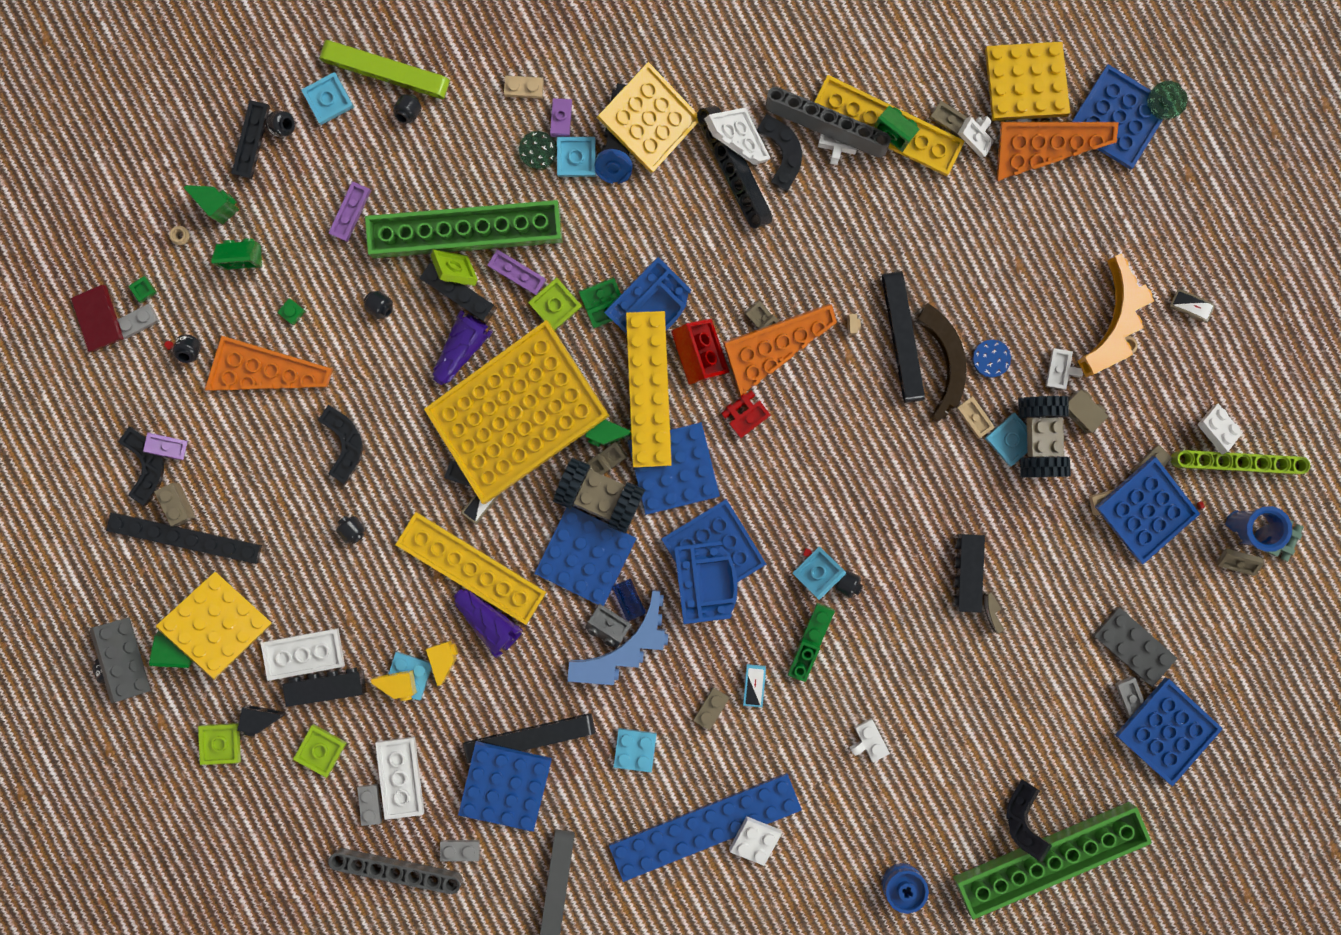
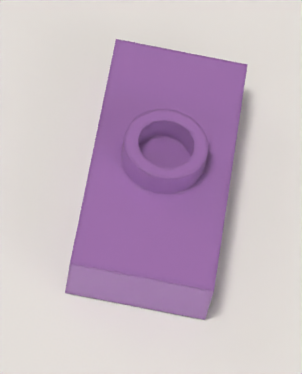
M553 98L551 137H570L572 99Z
M147 433L143 452L183 461L188 441Z

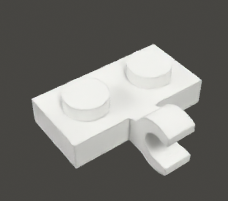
M985 116L984 120L978 117L976 121L972 117L966 118L958 132V135L979 157H986L994 142L985 132L991 124V119L988 116Z
M820 134L818 147L833 150L830 164L838 165L841 152L856 154V148Z
M1052 349L1045 387L1066 390L1069 376L1077 378L1083 376L1081 368L1070 367L1072 351Z
M871 718L854 727L861 740L849 747L854 756L866 750L871 761L874 763L890 754Z

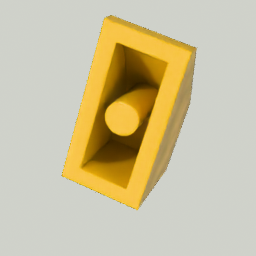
M451 640L426 649L437 686L445 682L457 659L458 650L455 643L452 644Z
M413 670L376 676L371 679V683L393 699L400 698V701L410 700L417 693Z

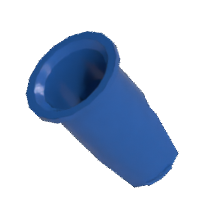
M1274 506L1261 507L1255 511L1236 510L1228 515L1225 522L1229 529L1238 533L1242 542H1239V545H1251L1264 552L1282 549L1289 542L1292 535V523L1289 516L1283 510ZM1263 515L1269 524L1256 530L1254 536V521L1258 516Z

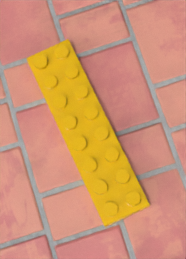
M827 75L815 99L817 104L874 127L877 119L888 106L894 107L830 75ZM900 110L902 116L913 120L920 130L903 152L891 143L888 149L947 177L965 141Z
M665 311L626 313L633 467L672 466Z
M418 512L414 513L395 544L525 625L528 624L547 593L542 588Z

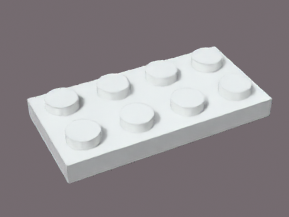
M338 628L261 643L267 681L345 666Z
M415 737L377 741L375 745L385 820L423 815L424 805Z

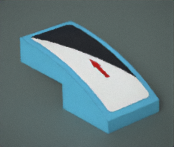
M747 664L743 706H763L766 666Z

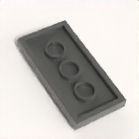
M1117 607L1092 635L1151 687L1158 682L1178 659L1120 607Z
M130 617L89 628L110 702L115 703L151 691Z

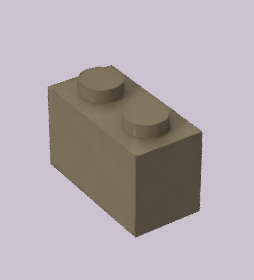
M1077 390L1068 398L1069 417L1086 434L1093 433L1109 417L1105 413L1106 410L1100 404H1096L1092 400V396L1085 390Z
M170 483L154 491L170 526H180L196 518L180 483Z

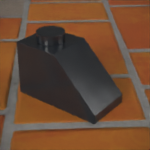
M246 705L241 709L237 731H242L247 736H255V734L260 733L285 716V712Z

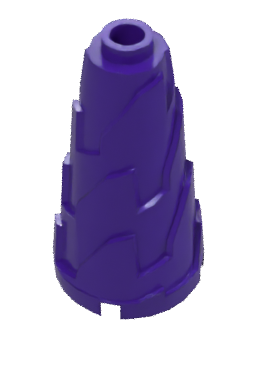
M461 310L456 316L457 319L451 329V333L433 369V380L440 385L451 382L461 367L467 363L493 333L492 329L485 331L488 326L474 316L468 314L463 317L465 312Z
M461 589L454 595L455 606L464 615L467 622L474 629V632L495 658L503 654L500 651L502 648L508 650L522 634L523 630L482 601L473 592Z

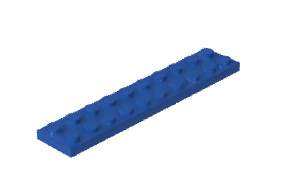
M785 773L610 843L609 847L621 878L625 882L736 837L746 816L764 824H769L802 811L789 776Z

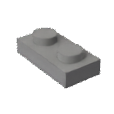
M150 304L118 319L124 339L160 322Z
M1133 676L1115 683L1128 719L1144 702L1136 678Z
M378 784L358 786L361 826L381 824L382 815Z
M480 840L440 841V861L480 860Z

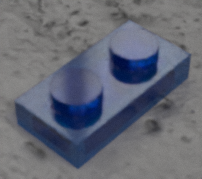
M631 578L612 586L627 622L646 614Z

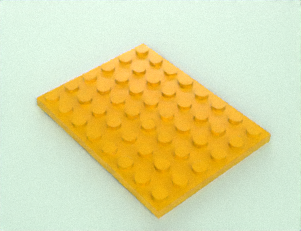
M547 320L424 408L482 504L491 501L609 417L608 412Z

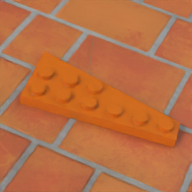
M1001 122L996 180L1000 181L1004 178L1015 176L1031 169H1037L1092 149L1116 143L1119 122Z
M832 304L821 306L723 342L739 395L746 394V391L759 384L768 374H772L795 356L794 354L800 349L808 346L809 342L835 325L837 321Z
M221 335L205 391L328 387L333 369Z

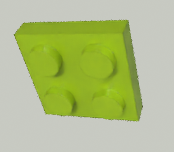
M432 250L430 256L440 280L463 285H476L478 279L468 256Z
M555 278L528 302L544 321H549L554 331L582 308V305L558 278Z
M239 723L198 726L200 765L241 762L240 731H237Z
M313 724L293 760L327 778L347 742Z

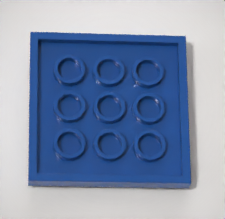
M1107 64L1071 122H1119L1117 142L1097 150L1131 170L1165 117L1163 115L1168 113L1172 103Z
M702 422L670 430L672 466L634 467L638 486L645 489L642 502L646 515L720 497ZM627 440L632 457V440Z
M1154 456L1149 458L1095 506L1140 564L1146 563L1200 515L1160 461Z
M727 499L661 538L675 563L674 547L721 541L722 547L731 556L737 582L767 565Z
M574 507L572 509L566 508L534 574L597 605L601 604L604 606L637 538L611 528L607 523Z
M1165 677L1115 736L1173 787L1223 728L1170 679Z
M476 741L458 816L534 832L552 758Z

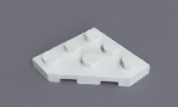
M746 107L710 114L704 118L713 137L753 165L764 163L770 159Z

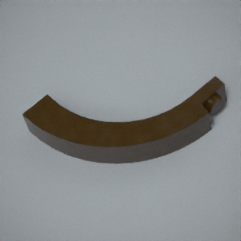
M927 303L922 308L915 322L925 328L935 338L943 352L947 370L943 395L930 417L937 422L946 418L949 413L948 407L951 409L957 408L965 388L967 367L964 348L956 330L939 310Z

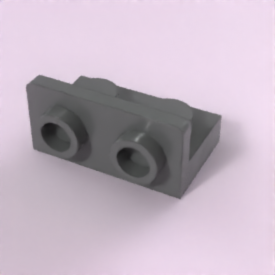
M599 604L585 628L592 636H598L603 639L606 645L617 648L632 624Z

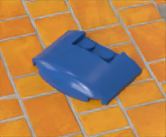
M657 257L611 303L604 313L627 334L626 313L665 311V326L667 330L675 323L685 309L688 293H691V289Z
M721 541L674 547L684 624L730 619L732 616L731 613L737 600V576L731 556L722 547Z

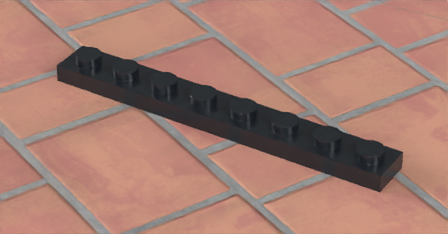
M110 512L106 529L108 532L258 564L262 545L178 526H170L169 524Z

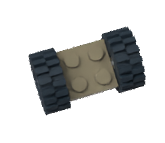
M1068 396L1018 398L1019 418L1027 419L1028 457H1032L1020 458V478L1071 476L1070 457H1061L1064 456L1063 418H1058L1069 416Z
M572 457L558 484L553 502L568 509H572L574 505L608 520L609 527L626 534L645 489L629 482L624 485L590 470V465Z

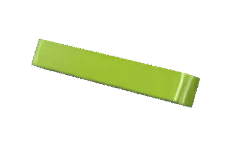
M330 40L324 41L319 57L322 62L439 99L445 98L450 80L445 76Z
M1184 450L1174 452L1170 460L1174 467L1187 469L1276 474H1305L1310 469L1309 460L1298 456L1227 452L1221 454L1220 452ZM1181 455H1184L1185 462L1183 464L1180 462ZM1200 456L1204 458L1203 465L1199 462ZM1220 457L1223 459L1222 466L1218 463ZM1239 458L1242 460L1241 467L1237 463ZM1258 459L1261 461L1260 468L1257 466ZM1277 460L1280 462L1279 469L1276 467ZM1296 462L1299 463L1298 470L1295 467Z

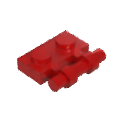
M752 390L739 396V400L732 405L729 404L721 412L725 419L730 415L734 417V420L729 425L740 439L771 416L760 400L754 405L750 400L756 396ZM746 405L748 409L739 415L737 410Z

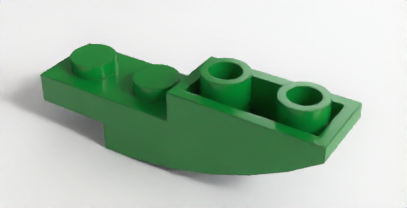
M816 603L795 651L788 676L806 682L819 653L822 640L835 613L834 609Z

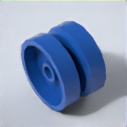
M905 863L895 864L887 869L883 875L882 890L893 909L900 913L909 914L917 912L925 905L929 894L928 886L915 867Z

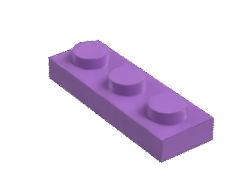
M352 181L330 228V235L348 242L371 193L369 188Z
M498 249L487 265L534 295L540 292L547 281L546 278Z

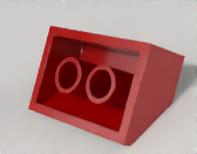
M712 319L686 323L671 330L689 385L730 373Z

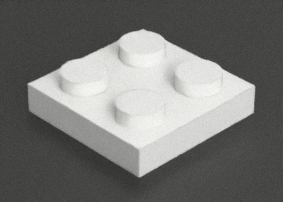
M1219 403L1212 406L1198 423L1200 429L1221 454L1228 452L1242 434L1239 426L1233 422Z
M746 816L729 848L730 853L764 866L782 834L781 830Z

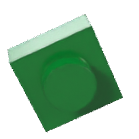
M146 276L128 286L140 303L157 294L154 286Z
M289 298L277 313L290 324L295 325L306 311Z

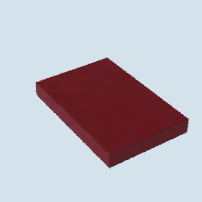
M106 285L97 286L71 298L88 352H95L124 339Z

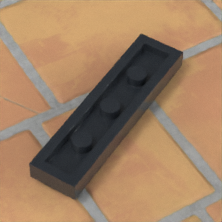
M249 100L231 172L234 176L250 180L253 178L266 126V118L270 110L268 104Z

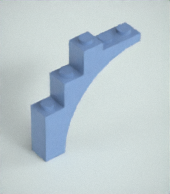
M660 590L652 591L650 606L643 622L624 644L599 657L586 660H570L567 682L614 685L615 680L619 679V669H616V666L639 668V663H643L644 651H640V648L663 650L664 645H668V634H665V629L657 628V625L661 626L662 614L658 613L659 606L663 607L664 595H660Z

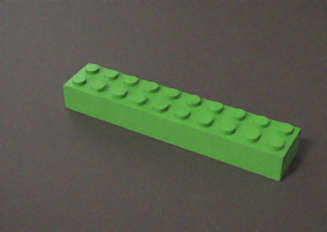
M558 200L365 216L368 255L373 259L431 254L433 249L445 252H459L563 243Z
M1127 802L1043 838L1052 845L1043 862L1038 861L1019 848L953 876V879L968 914L974 920L1150 845L1152 841L1138 808L1132 803Z

